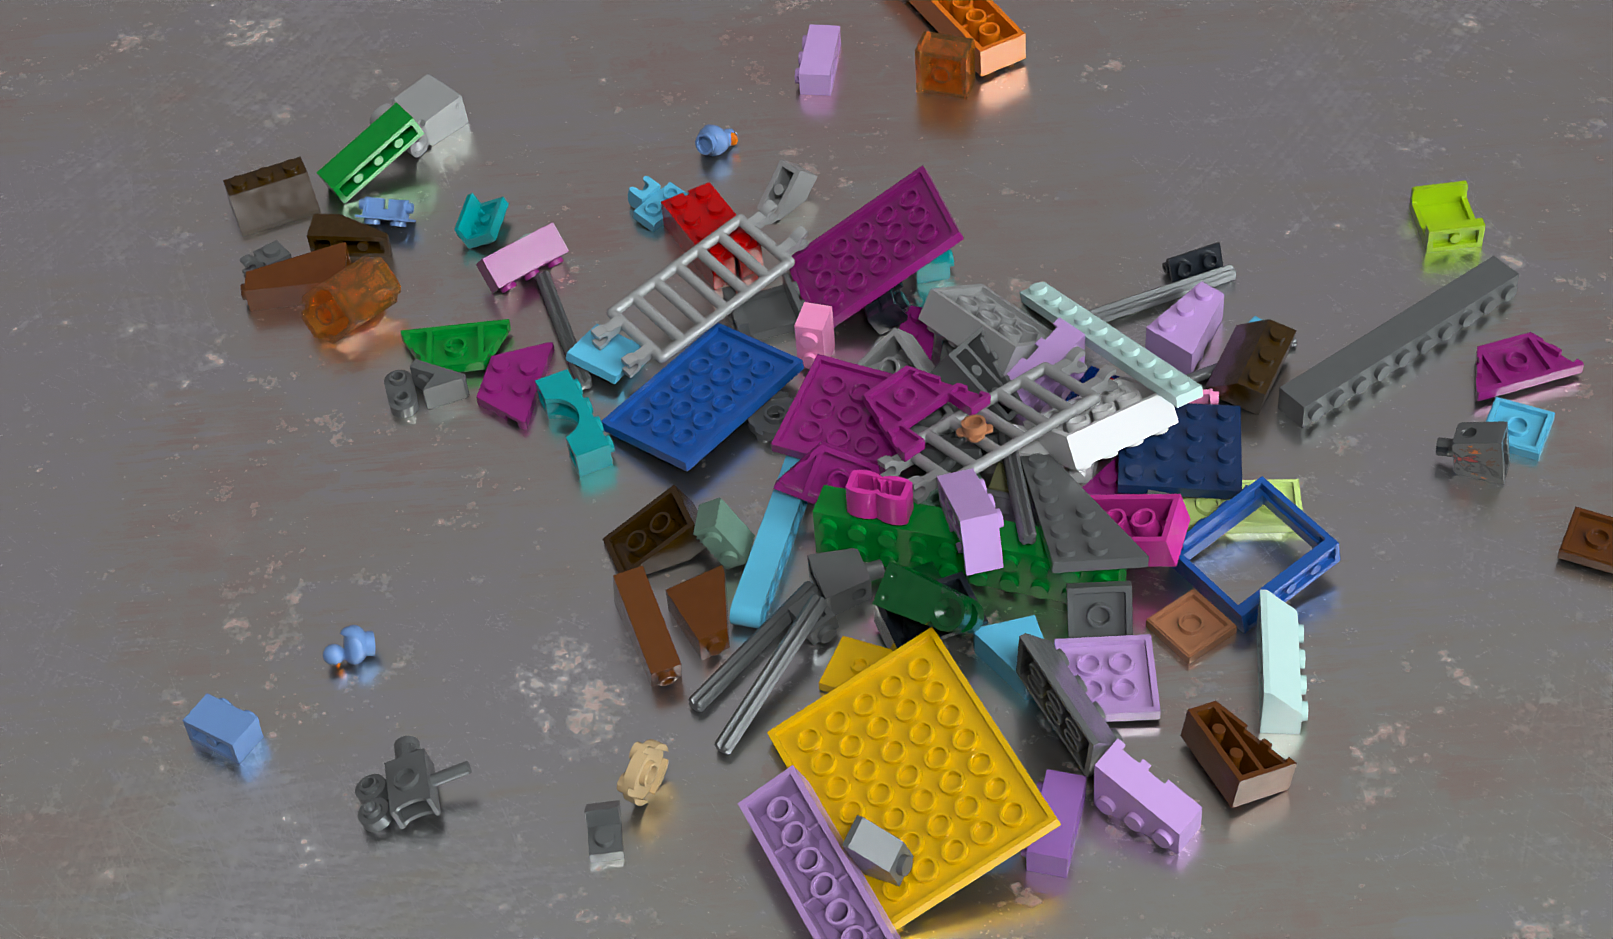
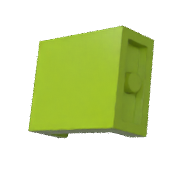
M1467 181L1412 187L1409 209L1426 253L1482 246L1485 223L1483 218H1475L1467 199Z

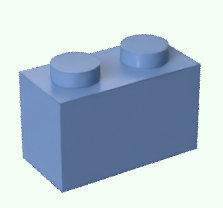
M208 693L183 719L190 740L238 764L247 757L264 737L259 725V718L249 710L243 711L234 707L227 699H218Z

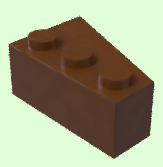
M1213 701L1187 710L1180 736L1231 808L1288 790L1297 763L1290 757L1285 760L1271 749L1272 743L1265 738L1259 740L1247 730L1248 725L1220 703Z

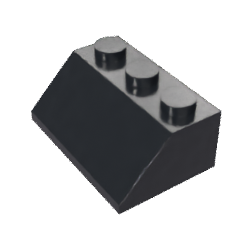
M963 571L936 580L978 601ZM874 605V622L886 647L892 651H895L931 628L929 625ZM985 614L982 626L988 624ZM934 628L941 640L957 635L956 633L940 631Z

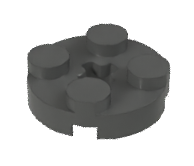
M778 391L747 419L749 430L756 435V439L759 442L773 441L794 398L789 397L788 392ZM773 414H778L779 418H772Z

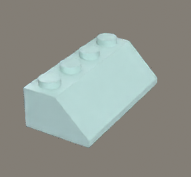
M1260 589L1256 626L1260 733L1300 734L1301 722L1308 721V701H1302V695H1306L1307 677L1306 675H1300V669H1305V650L1299 649V644L1304 642V624H1298L1297 611L1268 590Z

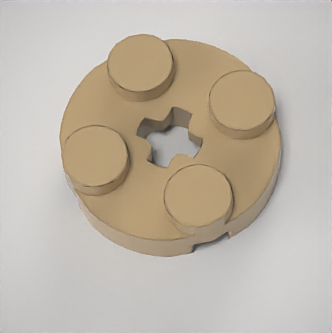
M649 739L644 743L639 741L634 743L629 753L630 762L626 772L620 776L617 782V791L623 793L626 801L637 806H643L648 802L643 799L648 793L655 795L668 767V759L663 758V751L669 752L667 745L654 739Z

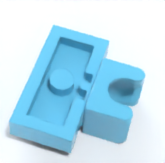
M644 176L643 181L645 185L643 190L630 187L628 202L635 208L633 218L650 231L655 232L664 224L661 201L681 193L685 196L688 194L672 182H669L660 189L661 185L649 176Z

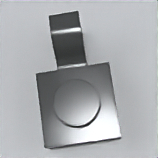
M276 240L253 251L254 256L250 254L240 258V262L247 267L242 270L246 275L247 271L292 257L291 253Z

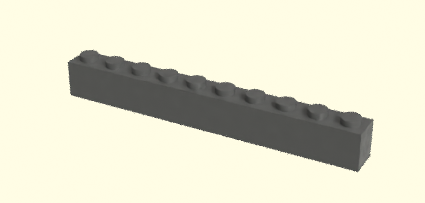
M1492 256L1279 387L1278 409L1301 428L1311 422L1318 421L1330 410L1342 406L1346 400L1356 394L1363 393L1370 385L1378 380L1385 379L1399 367L1406 366L1410 360L1418 355L1427 353L1434 345L1442 340L1449 339L1463 327L1470 326L1474 320L1482 315L1491 313L1498 305L1505 301H1510L1518 290L1519 273L1495 256Z

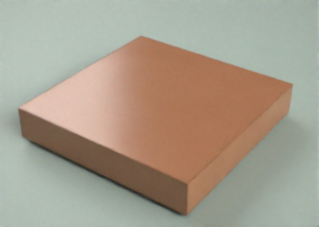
M1194 588L1146 619V627L1188 665L1237 633V626Z

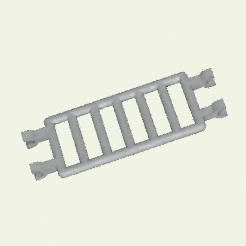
M771 199L749 219L742 214L736 215L607 310V316L611 320L591 330V334L595 337L592 340V344L600 351L608 345L614 336L624 331L641 346L634 353H628L621 358V362L626 365L622 368V372L629 378L638 373L641 367L652 358L659 363L666 362L792 268L795 260L791 255L797 250L801 251L809 246V242L804 239L809 235L808 231L800 225L792 232L788 239L779 245L762 232L761 228L778 220V216L774 213L778 209V205ZM738 227H741L780 262L770 270L766 269L728 235ZM719 242L759 278L747 286L707 250ZM698 257L738 294L726 302L686 266ZM677 273L717 309L705 318L666 284L665 281ZM656 289L690 319L695 326L683 334L643 297ZM634 304L674 341L661 350L621 313Z
M1076 346L1068 352L1066 358L1054 365L1043 362L989 393L991 395V404L975 415L983 416L988 424L993 425V427L1012 439L999 446L985 436L980 442L974 443L988 452L977 460L939 436L949 429L956 431L962 427L961 421L969 416L962 410H958L917 435L925 439V443L928 442L962 465L963 468L958 471L973 468L976 474L1098 404L1101 401L1100 393L1104 391L1112 392L1118 389V383L1109 379L1116 374V368L1107 364L1098 371L1094 378L1081 383L1070 376L1074 372L1080 374L1088 370L1085 363L1078 361L1081 357L1085 356V350ZM1046 375L1083 398L1074 404H1070L1034 381ZM1023 388L1060 412L1047 418L1011 394ZM999 401L1036 426L1023 432L987 408ZM921 453L916 454L906 462L902 461L898 454L892 457L886 455L877 459L878 465L886 470L880 474L882 477L899 476L901 471L913 464L927 472L922 477L913 476L908 479L913 483V489L916 490L913 492V502L917 505L925 501L931 491L938 488L937 476L949 474V472Z

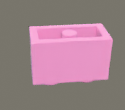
M804 302L794 328L797 358L803 360L804 368L810 369L817 354L832 357L835 349L832 306Z

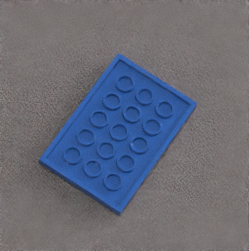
M718 322L601 422L605 432L688 472L804 369L803 360Z

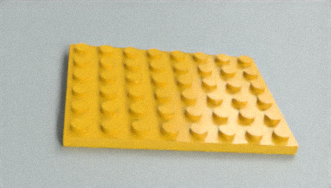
M933 627L927 629L767 732L786 767L789 768L793 765L809 781L843 841L856 816L859 815L902 840L913 854L911 871L907 876H904L900 887L864 875L896 930L1061 825Z

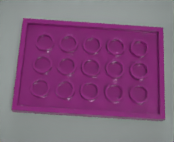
M922 165L810 242L809 246L794 253L792 257L795 260V264L789 271L794 281L797 282L800 295L805 302L832 306L833 325L835 328L838 324L860 311L863 307L907 279L932 260L954 247L964 237L929 172Z

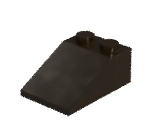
M675 485L671 486L603 538L618 573L643 566L647 575L688 561L706 548L703 546V543H700V539H696L697 536L693 535L698 510L693 501Z

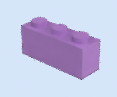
M1047 769L1044 782L1038 781L1037 788L1061 825L1021 850V856L1026 857V871L1067 878L1086 799L1087 776Z

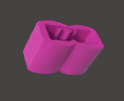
M853 470L845 486L847 512L863 519L878 518L892 525L908 524L914 509L913 483L899 476L882 477L868 470Z

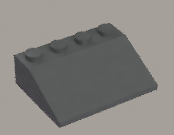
M1024 633L1019 636L1016 673L1088 779L1094 775L1095 764L1117 739L1122 742L1123 739L1115 728H1109L1104 720L1106 718L1105 713L1097 701L1092 703L1086 694L1088 690L1083 679L1078 674L1074 676L1068 668L1069 660L1062 649L1056 650L1051 641Z

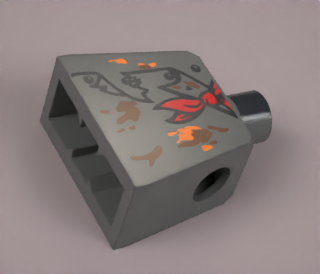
M1461 422L1457 425L1453 439L1438 437L1436 455L1453 457L1454 472L1457 475L1504 485L1510 466L1508 422Z

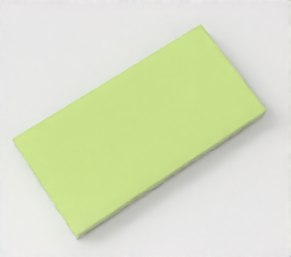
M1299 479L1267 480L1303 511ZM1242 480V489L1246 485H1251L1256 480ZM1182 497L1191 519L1187 532L1200 519L1208 517L1224 501L1230 499ZM1262 505L1225 534L1284 533L1294 531L1265 505Z

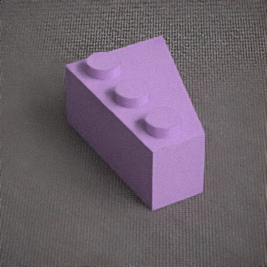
M1117 739L1095 764L1094 805L1102 813L1112 815L1124 822L1131 830L1141 832L1150 837L1160 847L1168 848L1179 854L1201 827L1202 807L1170 780L1165 784L1148 771L1151 767L1148 762L1142 759L1138 763L1123 750L1126 744Z

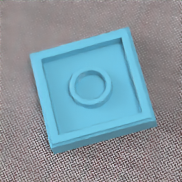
M589 330L567 352L566 360L616 384L625 375L622 372V368L626 365L621 362V358L628 353H634L641 346L617 334L610 340L607 346L599 351L592 344V340L595 337L591 334V330Z
M1495 397L1486 422H1508L1509 452L1538 461L1554 421L1555 412Z

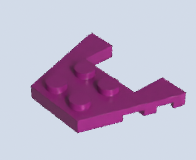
M908 365L863 394V404L904 462L925 449V439L909 428L944 404L950 402L968 415H975L991 404V395L987 392L980 391L977 394L968 391L967 385L958 382L954 385L942 382L940 376Z

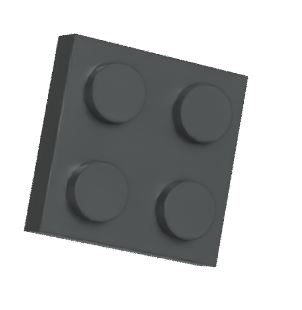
M1131 580L1066 583L1068 638L1133 635Z

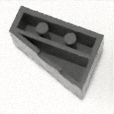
M982 326L931 371L934 375L940 376L942 382L951 385L957 382L967 385L968 391L977 394L980 391L990 393L1011 381L1009 376H1004L996 362L999 357L995 350L990 351L983 337L986 333ZM1017 391L1011 394L1022 402ZM999 401L987 408L1008 422L1018 414Z

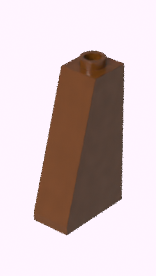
M346 242L247 271L245 283L241 284L242 299L247 300L250 311L350 300L351 260Z
M640 566L613 575L615 605L651 687L659 684L660 686H667L674 683L679 677H682V664L644 567Z

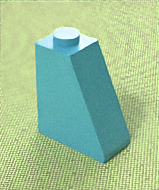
M1032 615L981 626L979 630L973 633L975 653L1024 700L1033 699L1016 673L1019 636L1027 633L1043 638L1036 616Z

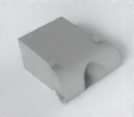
M429 73L396 96L392 104H384L376 108L370 117L371 125L397 102L414 118L425 133L405 150L414 157L422 156L428 149L429 144L431 146L435 145L469 123L462 95Z

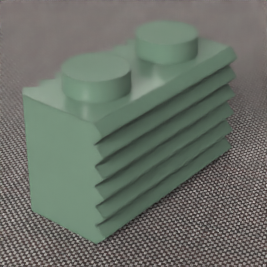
M720 497L699 504L693 535L697 536L696 539H700V543H703V546L711 551L710 554H714V557L717 558V561L725 569L746 564L753 547L752 543L754 542L753 538L755 535Z

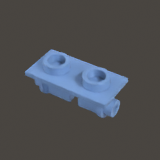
M366 196L364 199L359 200V209L363 210L362 215L355 214V217L364 218L365 224L380 225L381 220H390V226L406 227V222L416 223V220L409 219V214L414 212V204L409 203V200L389 199L388 209H385L384 198Z

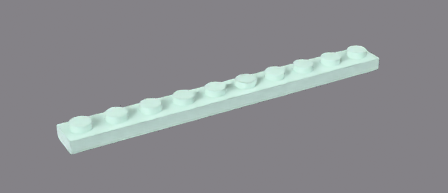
M1044 281L1034 283L1029 288L1019 292L1022 303L1052 323L1060 317L1083 332L1087 347L1175 407L1179 408L1203 397L1202 385Z

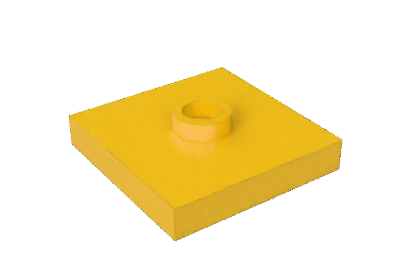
M842 636L819 681V690L829 693L893 651L889 648Z

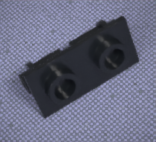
M1220 242L1167 258L1166 262L1162 263L1163 271L1166 274L1170 273L1171 283L1222 267L1223 260Z

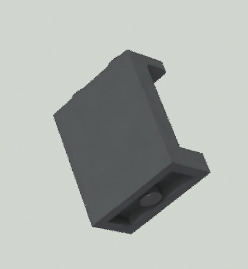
M788 272L782 274V285L761 290L728 315L734 330L759 341L795 331L794 325L805 300L799 299L800 291L796 281H791ZM731 286L722 288L723 299L726 302L737 295Z

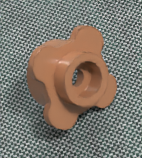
M969 415L961 421L962 427L956 430L958 437H965L968 441L977 443L983 440L986 434L993 432V425L986 424L985 418L981 415Z

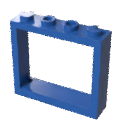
M1263 476L1251 485H1246L1232 499L1224 501L1216 511L1208 517L1200 519L1186 533L1177 566L1173 567L1244 634L1257 625L1260 589L1238 605L1198 569L1190 559L1262 505H1265L1313 549L1260 588L1261 590H1268L1286 603L1341 561L1339 542Z

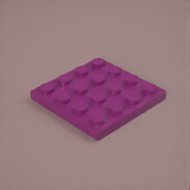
M817 354L771 443L772 451L802 459L821 441H825L875 461L886 455L891 457L896 455L897 452L863 404V394L893 374ZM880 466V471L882 474L886 470Z

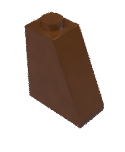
M722 565L665 590L668 610L701 660L712 655H718L730 648L727 587Z

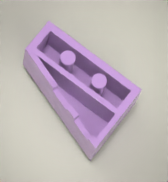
M1201 281L1146 327L1145 348L1185 375L1194 372L1198 361H1201L1208 342H1211L1223 319L1224 294Z
M1059 317L1053 323L1056 329L1046 340L1041 337L1035 343L1036 347H1038L1027 360L1022 357L1007 375L1010 380H1013L1043 362L1054 365L1066 358L1068 352L1076 346L1085 350V334ZM1085 356L1081 357L1078 361L1085 363ZM1085 371L1080 374L1074 372L1070 376L1081 381L1083 376H1085ZM1046 375L1034 381L1059 397L1068 389ZM1023 388L1017 391L1022 402L1037 412H1040L1047 405V403ZM1019 414L1016 415L1022 421L1027 420Z
M973 468L937 476L940 504L950 532L955 531L960 542L956 543L958 553H963L966 575L1004 568L999 528L1004 527L1003 516L1000 508L995 509L993 495L991 493L987 494L984 479H979Z

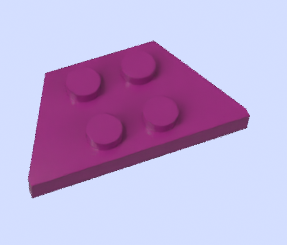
M1532 332L1477 346L1476 400L1482 401L1582 373L1584 363L1579 359L1572 362L1561 355L1562 349L1553 344L1546 343L1543 338Z
M553 342L491 356L476 396L478 405L488 411H494L497 416L505 420L508 417L518 422L519 428L527 430L538 399L535 380L546 377L555 351Z
M821 441L776 480L773 489L816 504L823 485L846 489L845 486L853 470H868L880 475V465L875 460Z

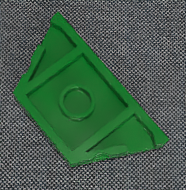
M509 319L427 327L401 330V337L403 343L415 359L456 372L485 370L491 356L496 354L511 331Z

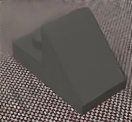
M417 359L410 365L414 385L423 390L427 409L463 400L470 395L465 374Z
M620 800L586 804L584 813L588 828L591 863L624 859Z

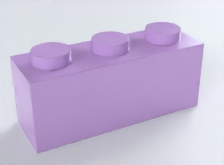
M809 24L808 33L803 35L802 49L804 51L799 52L798 64L800 68L795 69V84H799L800 94L831 96L841 51L840 26Z

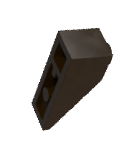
M313 214L307 232L311 252L346 242L350 257L392 258L393 253L387 233L342 214Z

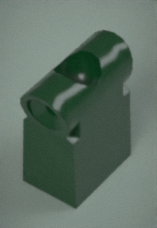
M889 562L872 602L873 605L950 633L973 634L980 629L984 621L983 608L975 599L910 567Z

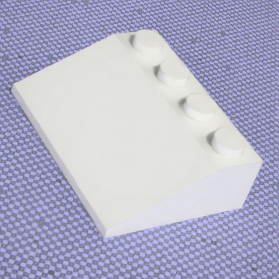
M1121 376L1113 380L1118 383V389L1112 392L1104 391L1100 393L1101 401L1098 404L1039 437L1037 440L1061 465L1072 468L1075 471H1083L1090 468L1092 463L1097 460L1112 458L1118 454L1119 450L1125 447L1140 445L1143 443V439L1151 435H1160L1169 430L1168 427L1179 423L1174 405L1136 379ZM1077 396L1067 402L1074 404L1083 397ZM1051 408L1041 414L1049 418L1060 411ZM1029 420L1023 421L1024 427L1027 430L1036 426Z

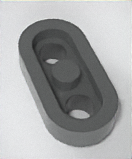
M394 370L387 374L384 379V385L391 413L398 418L413 416L419 410V401L411 373L406 370Z

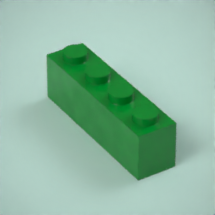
M396 102L316 173L327 187L345 204L425 133L414 118Z

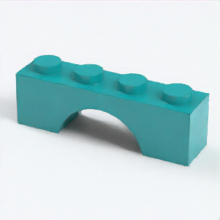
M568 369L535 380L538 399L548 419H564L577 425L575 430L566 437L569 458L579 476L581 477L613 465L611 453L615 451L613 441L610 435L605 436L603 434L604 427L599 416H593L592 404L588 397L583 398V390L578 378L573 379Z

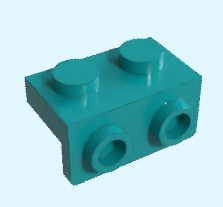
M473 193L468 194L454 228L457 236L469 249L484 244L488 245L496 241L509 203L504 197L481 203Z

